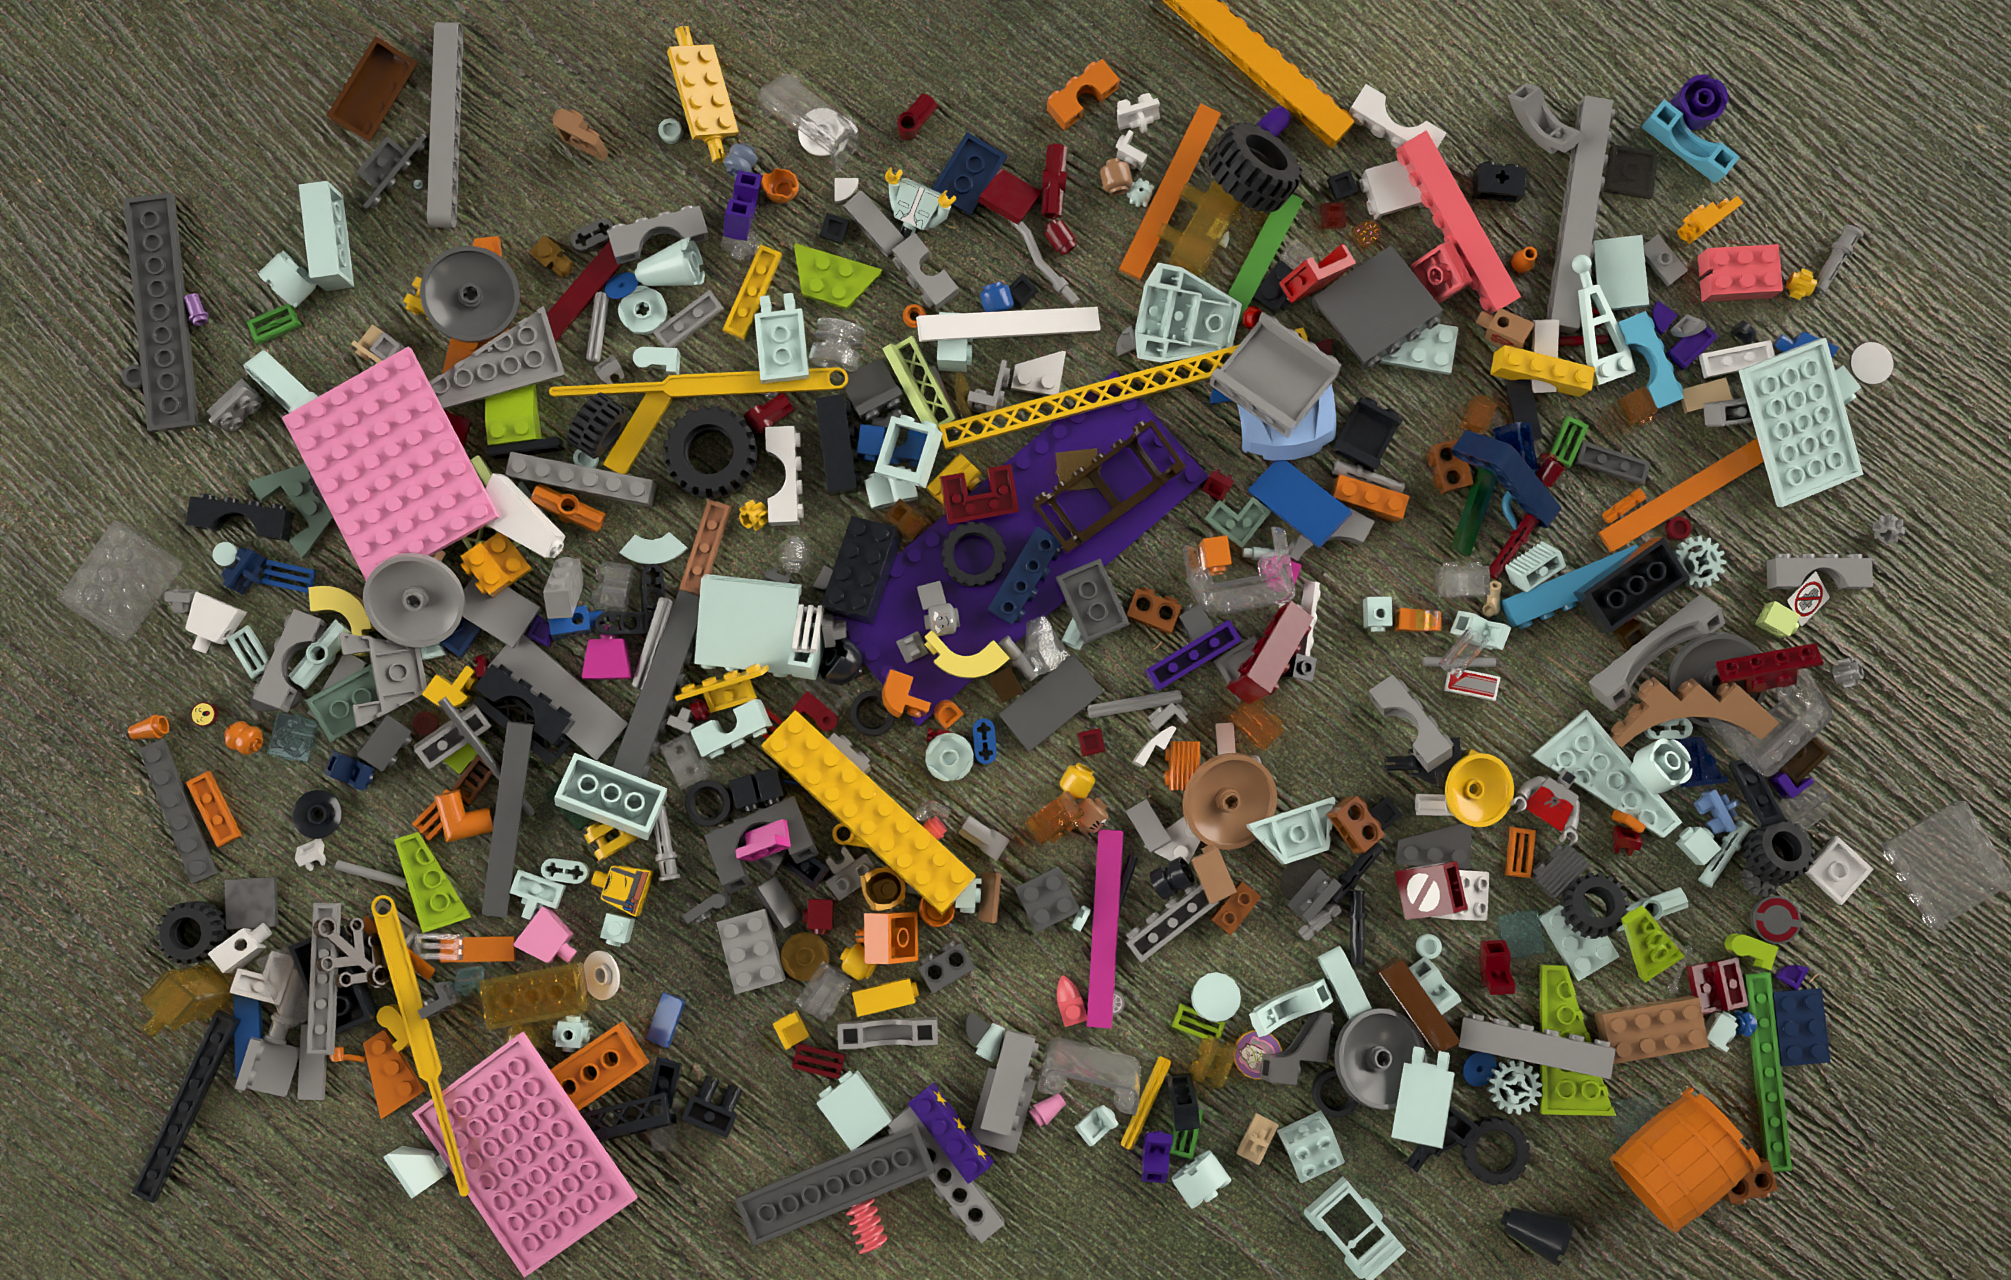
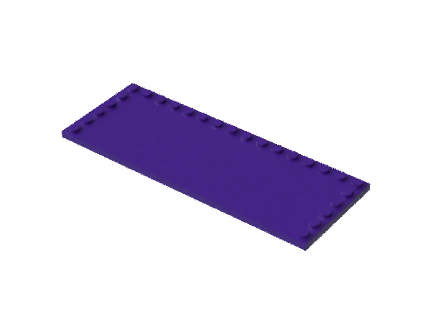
M1114 370L1102 381L1120 377V375ZM1113 385L1108 388L1106 393L1113 397H1118L1123 390ZM1091 391L1085 395L1084 399L1090 403H1096L1100 396ZM1140 398L1055 420L1009 459L1004 465H1012L1019 512L949 525L947 524L945 514L896 555L873 625L833 615L834 620L846 621V638L858 646L862 653V661L883 686L890 669L913 677L908 695L931 703L926 716L921 715L920 718L910 716L918 727L934 714L935 706L940 701L950 700L974 680L955 677L941 670L934 664V660L940 655L938 653L933 655L928 649L929 654L908 664L906 663L896 641L918 631L925 644L927 641L924 637L931 631V629L926 630L924 615H928V610L923 611L917 589L918 586L940 581L946 603H950L953 608H957L960 627H956L954 634L938 636L953 653L961 656H972L981 652L993 640L998 644L1006 636H1009L1015 644L1065 601L1056 581L1057 576L1101 558L1105 567L1208 479V475ZM1076 403L1069 410L1074 409ZM1152 419L1186 468L1169 480L1162 488L1087 542L1076 547L1067 555L1062 550L1056 561L1051 559L1047 566L1051 570L1044 582L1039 580L1035 588L1038 592L1032 602L1026 601L1022 608L1026 612L1019 623L1014 621L1011 626L987 612L1036 527L1038 526L1053 535L1037 511L1032 509L1033 504L1036 503L1033 499L1044 491L1047 494L1054 492L1052 488L1063 480L1067 483L1073 479L1072 474L1083 466L1087 469L1093 464L1091 460L1098 454L1103 452L1106 455L1112 451L1110 446L1122 438L1126 441L1134 433L1132 428L1143 420L1147 423ZM1151 428L1139 437L1138 442L1161 473L1175 463ZM1130 448L1124 449L1098 468V473L1120 502H1124L1152 481V477ZM1088 477L1072 486L1056 500L1079 532H1082L1111 511L1110 505ZM988 478L969 493L968 496L990 492ZM1049 505L1041 507L1066 542L1070 539L1072 535L1052 507ZM968 522H981L989 527L991 526L1000 534L1006 547V560L999 576L988 585L977 588L965 587L953 581L946 573L942 563V547L948 534L957 526L967 524ZM977 535L966 536L959 540L953 553L954 561L958 568L972 575L981 574L988 570L994 559L993 547L989 541Z

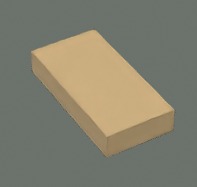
M1725 377L1683 389L1682 395L1684 398L1681 400L1684 413L1687 414L1704 409L1705 403L1733 400Z

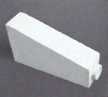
M493 473L485 490L500 518L487 525L543 557L555 558L562 551L563 541L566 536L507 476Z

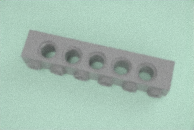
M908 1105L892 1118V1121L888 1124L890 1127L888 1129L889 1134L914 1124L917 1125L926 1149H933L936 1153V1157L931 1160L935 1172L924 1178L927 1181L931 1179L936 1185L934 1190L942 1201L947 1199L952 1206L949 1209L958 1221L962 1219L967 1225L965 1230L973 1240L977 1238L980 1243L984 1242L1004 1225V1218L974 1180L969 1184L965 1181ZM942 1168H947L952 1175L944 1180L938 1176L937 1172ZM957 1188H963L967 1195L963 1199H957L954 1197L953 1191ZM972 1208H979L982 1211V1215L974 1219L969 1216L968 1212Z

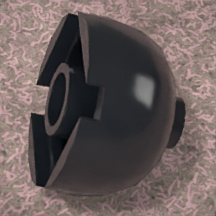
M846 637L841 640L837 639L835 647H827L822 656L824 662L822 667H819L817 676L832 685H845L853 679H857L863 669L861 666L862 653L858 646Z

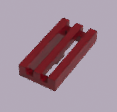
M798 1043L792 1068L839 1079L846 1054ZM801 1050L838 1058L839 1062L836 1063L802 1055ZM799 1060L836 1068L837 1071L833 1072L800 1064Z

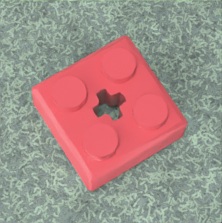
M1452 241L1440 244L1410 265L1413 273L1438 304L1472 283V279Z

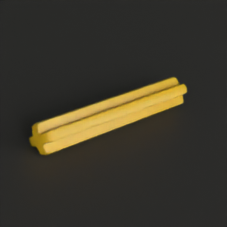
M1158 1057L1122 1138L1121 1146L1128 1150H1133L1171 1065V1061L1165 1057Z

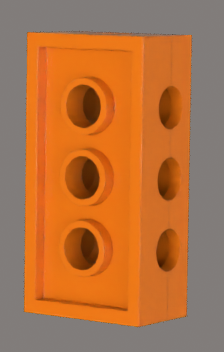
M622 1021L550 1069V1071L579 1111L643 1068L650 1061L624 1021ZM609 1052H614L617 1055V1063L610 1061ZM589 1066H593L596 1069V1077L589 1074ZM568 1080H572L575 1083V1091L568 1088Z

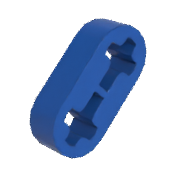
M985 718L978 719L973 725L975 756L980 763L990 764L995 760L997 754L995 728L990 720ZM983 722L986 723L987 727L991 728V731L987 732V740H982L981 732H977V728ZM983 743H987L988 750L993 751V755L989 756V760H984L983 756H979V752L983 751Z

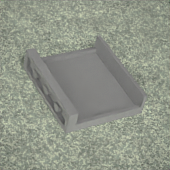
M1262 312L1259 322L1220 369L1216 368L1211 374L1210 386L1286 438H1289L1336 379L1341 364H1339L1335 357L1320 351L1314 343L1307 342L1299 337L1298 333L1293 329H1287L1281 325L1275 317L1268 316Z

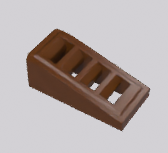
M478 754L451 789L452 791L460 789L462 799L469 805L473 803L495 776L489 767L485 766V762ZM493 756L497 763L502 767V763ZM477 768L486 776L482 777L479 773L475 771V769ZM471 776L479 785L477 786L468 777ZM463 783L473 790L472 794L462 787Z

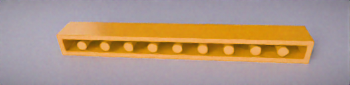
M1162 0L1329 148L1333 149L1351 129L1354 123L1351 114L1345 109L1341 110L1330 95L1323 94L1317 89V85L1313 80L1306 79L1301 75L1299 69L1293 63H1288L1284 60L1276 48L1268 46L1264 42L1263 37L1259 33L1251 31L1242 18L1235 17L1225 3L1222 1L1218 2L1217 0Z

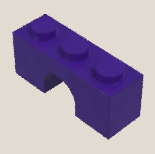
M738 170L734 183L733 197L729 199L725 212L724 237L747 241L760 197L762 175Z

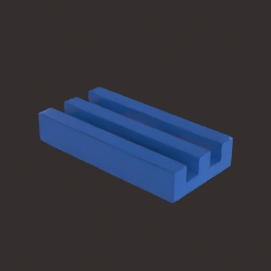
M267 560V569L264 570L265 577L264 579L262 578L263 584L309 594L308 587H313L316 570ZM274 567H279L310 575L309 578L273 571ZM276 576L307 583V587L273 581L271 577Z

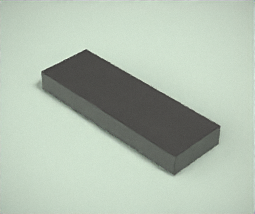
M1582 441L1574 461V465L1640 486L1645 485L1651 464L1649 461Z

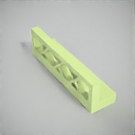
M910 336L897 345L889 344L882 348L921 423L923 421L932 422L937 425L936 428L939 430V425L957 420L914 336ZM910 344L914 349L912 361L905 359L900 351ZM915 365L924 368L925 375L923 381L915 379L913 375ZM926 385L934 387L936 391L934 402L926 400L924 396ZM937 406L945 408L949 416L940 423H938L935 417Z

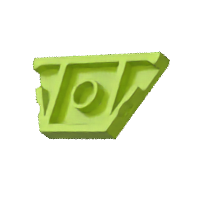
M797 243L794 245L801 293L804 297L848 310L855 303L856 299L868 290L873 281L882 275V269Z

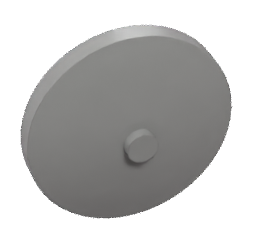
M402 553L385 559L375 567L364 586L363 604L369 621L387 639L404 646L427 647L445 640L455 631L464 613L465 596L457 576L441 561L424 554Z

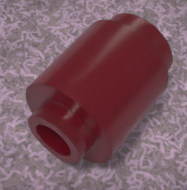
M1054 219L1045 226L1047 230L1044 233L1045 237L1056 252H1060L1062 256L1072 251L1078 245L1075 241L1076 237L1063 220L1058 222L1057 219Z

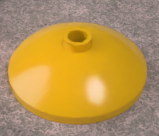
M1485 753L1470 754L1460 759L1449 772L1445 785L1447 805L1452 814L1462 823L1474 827L1490 826L1502 819L1511 806L1514 796L1513 778L1507 766L1497 757ZM1473 785V791L1470 793V786Z

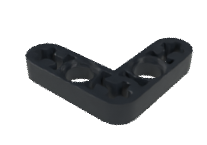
M648 564L640 572L641 612L602 613L594 620L596 632L600 635H647L650 629L648 621L653 618L652 612L647 613V610H656L657 605L653 606L647 602V595L653 592L659 598H665L662 568L657 564ZM650 569H653V573L658 575L653 580V586L659 585V589H646V586L651 585V578L646 577V573L650 572ZM604 617L607 618V622H616V617H619L618 627L620 631L616 630L617 625L609 626L607 630H604V626H600L599 622H602ZM626 617L635 619L636 627L634 630H628L624 627L623 622Z

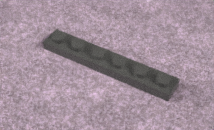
M161 739L140 748V754L191 884L217 875L218 872L166 740Z

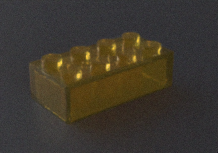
M583 961L491 977L479 981L486 1030L585 1013L591 1010Z

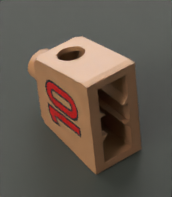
M1501 308L1498 309L1495 316L1482 310L1476 320V324L1487 329L1485 339L1499 348L1507 345L1523 349L1535 324Z

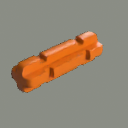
M1636 489L1613 505L1612 508L1603 512V519L1608 524L1614 522L1618 517L1635 507L1636 504L1645 500L1646 494L1642 489Z

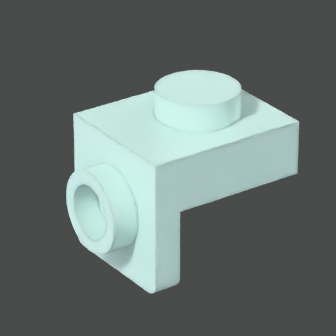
M1102 1105L1094 1108L1075 1126V1129L1090 1147L1099 1141L1110 1129L1116 1128L1119 1123L1116 1121L1113 1111Z

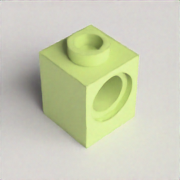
M1774 601L1765 604L1755 625L1778 638H1784L1796 632L1799 627L1797 622L1801 615Z

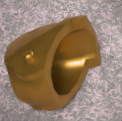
M888 865L883 868H876L860 877L864 897L873 911L890 910L897 905L899 907L904 906L903 900L907 897L906 881Z

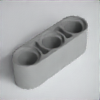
M861 190L843 205L850 218L886 257L893 253V248L905 240L897 228Z

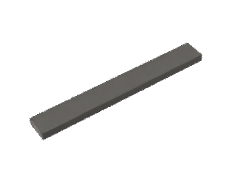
M507 722L482 915L505 918L508 916L511 895L509 892L512 887L534 724Z

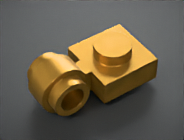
M546 235L529 251L546 269L554 265L551 269L560 278L568 276L573 271L572 267L575 264L565 255L560 257L564 252Z

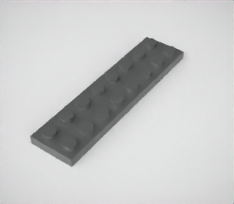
M914 1124L738 1196L735 1202L752 1244L755 1246L933 1174L935 1168L918 1127Z

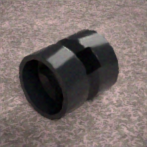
M1181 856L1170 861L1167 867L1162 865L1150 872L1151 883L1163 900L1176 895L1178 889L1183 891L1195 885L1194 874L1189 864Z

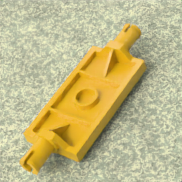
M680 26L674 30L679 46L669 47L667 53L692 140L702 139L706 145L708 144L713 164H717L716 160H718V164L723 163L726 156L721 141L725 137L736 136L739 131L713 44L693 45L689 27L685 26L684 30L683 26Z

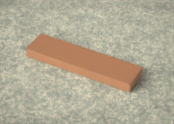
M708 499L679 587L680 590L700 597L701 578L705 574H711L732 509L731 506Z

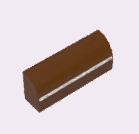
M1393 957L1375 970L1433 1053L1444 1052L1460 1043L1456 1034L1403 959Z

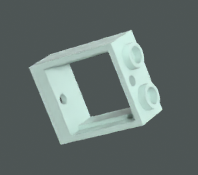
M901 415L900 418L891 416L874 472L885 478L926 488L943 433L936 428V424L929 421H923L920 424L914 422V418L906 415ZM901 427L928 434L916 473L889 466Z

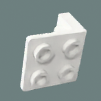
M1459 870L1468 909L1455 914L1432 917L1486 921L1489 872Z

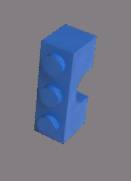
M860 425L857 454L858 457H862L863 461L876 462L879 458L886 434L885 427ZM908 430L906 442L902 446L894 448L890 465H900V462L910 463L911 467L917 468L928 434Z

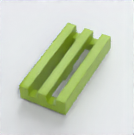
M1180 1003L1171 1026L1218 1045L1226 1021L1216 1022L1219 1024V1027L1215 1028L1182 1015L1184 1010L1199 1016L1194 1008ZM1180 1019L1216 1033L1215 1038L1179 1024Z

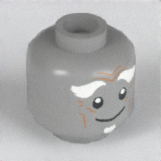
M950 603L930 606L928 615H924L926 630L931 629L937 636L954 634L956 627H960L958 610L953 608Z

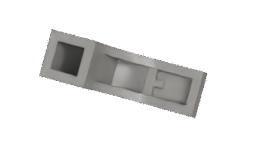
M1525 83L1508 96L1512 109L1522 127L1547 152L1554 154L1559 150L1565 153L1583 140L1581 131L1564 125L1551 113L1541 88Z

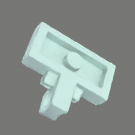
M518 870L509 893L523 897L521 903L525 904V908L521 917L532 920L537 910L545 905L558 909L566 885Z

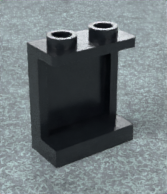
M1360 397L1330 451L1355 465L1363 466L1365 470L1375 472L1403 419L1398 417L1399 414L1394 410H1385L1377 406L1378 403L1368 397H1365V399Z

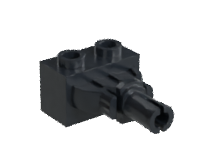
M1460 737L1450 738L1453 743L1452 757L1430 772H1427L1415 755L1385 756L1384 763H1396V765H1384L1385 771L1418 770V773H1409V777L1420 778L1424 782L1431 783V787H1445L1449 772L1461 759ZM1408 749V754H1413V749Z
M1450 1104L1443 1149L1418 1144L1408 1160L1405 1161V1164L1418 1173L1430 1155L1434 1154L1439 1157L1444 1150L1453 1148L1458 1142L1465 1147L1479 1126Z

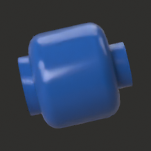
M999 281L983 286L984 290L980 293V299L984 312H1003L1013 307L1014 302L1008 285L1002 284Z

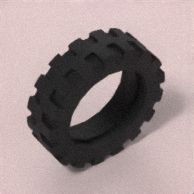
M968 522L967 524L957 526L948 534L942 547V563L946 573L953 581L965 587L977 588L988 585L999 576L1006 560V547L1002 537L994 528L981 522ZM966 536H982L993 547V563L988 570L981 574H967L960 570L954 561L953 553L955 546L959 540Z
M1497 1116L1482 1117L1480 1121H1474L1479 1128L1465 1147L1460 1145L1462 1146V1151L1460 1152L1461 1157L1464 1159L1465 1167L1482 1182L1498 1186V1184L1507 1185L1509 1181L1517 1180L1519 1178L1518 1175L1521 1172H1525L1527 1168L1525 1167L1526 1162L1530 1160V1155H1528L1530 1146L1526 1141L1525 1134L1517 1125ZM1492 1130H1500L1507 1133L1514 1144V1156L1511 1163L1498 1171H1489L1483 1168L1476 1158V1145L1479 1138Z

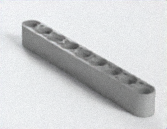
M436 22L434 25L427 221L431 228H455L457 221L463 28L460 22Z

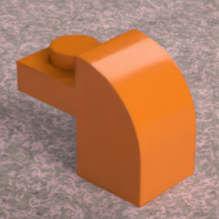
M890 669L882 690V700L886 709L898 718L903 710H906L907 714L913 717L920 718L921 715L926 716L931 703L908 695L913 677Z

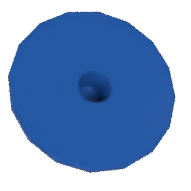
M624 272L612 277L605 286L607 296L612 299H620L630 295L638 286L635 274Z
M1480 1051L1471 1054L1463 1065L1464 1079L1473 1086H1483L1489 1083L1487 1078H1493L1494 1074L1491 1070L1496 1069L1494 1057L1490 1053Z

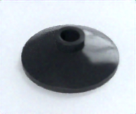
M309 791L303 794L294 805L292 814L294 825L302 835L308 838L322 839L328 837L337 830L341 823V804L333 794L327 791ZM319 810H322L324 812V816L322 819H319L317 817V813Z

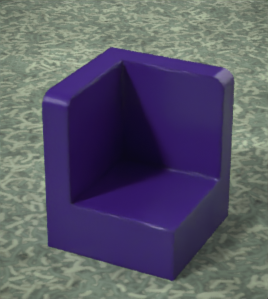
M1777 772L1768 779L1782 799H1793L1815 782L1812 777L1804 778L1795 786L1786 773Z

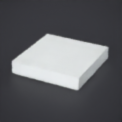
M1833 836L1813 858L1814 862L1805 874L1838 905H1842L1874 869L1838 836Z

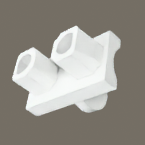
M1149 93L1138 97V104L1131 105L1129 100L1126 99L1118 101L1117 123L1119 130L1139 127L1141 133L1147 132V124L1154 123V120L1160 119V103L1158 98L1153 99Z

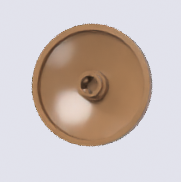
M1240 753L1220 754L1204 762L1190 777L1183 795V814L1189 829L1205 844L1224 850L1241 848L1255 841L1257 838L1247 828L1246 824L1274 816L1277 805V789L1270 772L1254 758Z

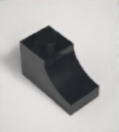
M1191 1073L1166 1076L1175 1132L1200 1129L1199 1106Z

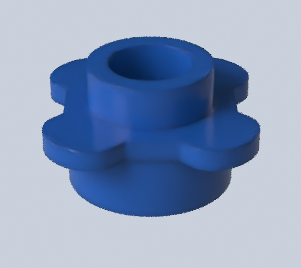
M1741 1011L1735 1012L1734 1016L1737 1019L1735 1023L1738 1024L1735 1029L1736 1034H1744L1746 1037H1750L1757 1028L1756 1018L1749 1012L1745 1014Z

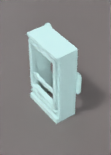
M1343 1176L1304 1210V1215L1318 1231L1324 1230L1345 1254V1263L1359 1279L1374 1280L1406 1251L1381 1221L1383 1218L1382 1214L1367 1198L1362 1199ZM1350 1193L1374 1222L1345 1246L1321 1217ZM1377 1225L1385 1235L1357 1260L1349 1249L1354 1248L1356 1243Z

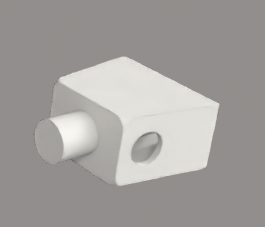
M196 592L186 623V630L197 635L192 648L202 653H207L212 641L225 645L228 642L226 638L235 632L247 612L206 594Z
M264 923L254 930L243 928L210 951L208 955L222 973H236L238 968L242 969L266 949L263 941L271 936L272 932Z

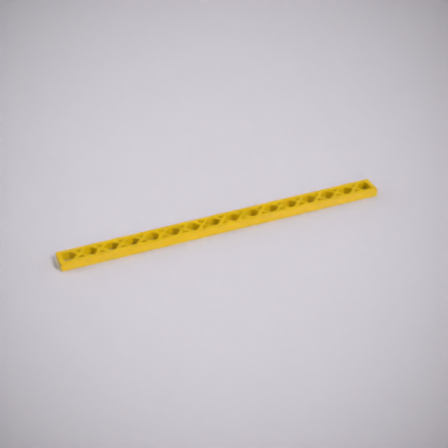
M1304 327L1294 330L1298 333L1299 337L1308 342ZM1239 345L939 425V431L943 433L942 441L945 450L1211 379V374L1215 371L1216 367L1220 369L1224 365L1220 362L1221 358L1225 355L1231 356ZM1206 361L1213 365L1210 372L1205 373L1197 368L1199 363ZM1183 367L1191 373L1188 378L1182 379L1175 375L1177 368ZM1160 373L1168 377L1165 384L1159 385L1152 381L1154 375ZM1136 379L1145 383L1141 391H1136L1129 387L1132 380ZM1113 385L1123 390L1118 397H1113L1106 392ZM1092 391L1099 395L1098 401L1096 403L1086 401L1084 397L1087 392ZM1065 398H1070L1077 403L1074 409L1069 410L1061 406L1062 401ZM1047 404L1053 407L1054 410L1051 415L1045 416L1038 412L1040 406ZM1024 410L1031 414L1028 421L1022 422L1015 418L1017 412ZM1001 416L1008 420L1005 427L998 428L993 425L992 422L995 417ZM976 422L985 426L982 433L977 435L969 431L972 423ZM954 428L962 433L958 440L949 442L946 430Z

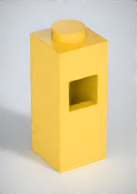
M911 977L854 990L852 995L857 1017L916 1003L915 997L919 996L917 983L912 982Z

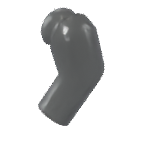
M896 406L892 408V411L886 418H873L872 426L885 427V430H887L891 416L900 418L901 415H905L904 409L901 406Z

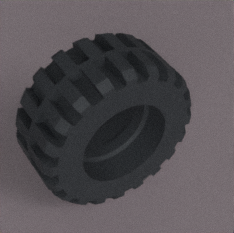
M1238 122L1230 125L1209 153L1208 166L1210 167L1211 174L1215 176V181L1218 185H1221L1227 194L1229 193L1233 196L1234 200L1240 201L1245 207L1254 208L1258 212L1264 211V213L1279 210L1297 189L1302 180L1301 165L1297 163L1298 159L1291 153L1290 148L1285 146L1278 137H1274L1268 130H1263L1260 126H1253L1248 122Z
M700 405L698 410L692 411V409L685 411L686 416L683 418L678 416L674 420L676 425L673 428L669 427L666 433L668 439L664 440L663 448L665 449V454H663L664 462L667 464V470L674 481L684 491L700 499L717 500L718 497L726 499L731 497V493L735 491L739 493L743 490L742 486L745 483L749 484L751 481L752 472H756V459L759 458L756 439L745 421L739 415L734 414L732 410L728 408L721 409L719 405H712L711 408ZM709 432H720L726 435L733 445L732 459L723 470L717 473H700L690 462V448L701 435Z

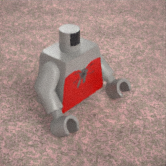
M1564 769L1557 780L1544 775L1543 777L1537 776L1524 782L1516 793V798H1513L1511 806L1515 803L1518 805L1516 813L1527 809L1562 832L1564 829L1565 832L1559 837L1560 842H1563L1566 836L1571 840L1569 846L1577 842L1578 835L1576 831L1579 822L1580 802L1578 801V795L1569 789L1576 776Z

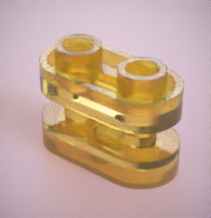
M1208 1035L1207 1039L1202 1038L1198 1049V1052L1201 1054L1198 1060H1193L1190 1073L1193 1074V1080L1201 1083L1204 1082L1206 1077L1212 1078L1211 1086L1221 1090L1234 1062L1238 1045L1227 1042L1223 1048L1218 1046L1219 1038ZM1216 1055L1220 1057V1059L1218 1061L1216 1069H1213L1210 1067V1065L1213 1061L1214 1056Z

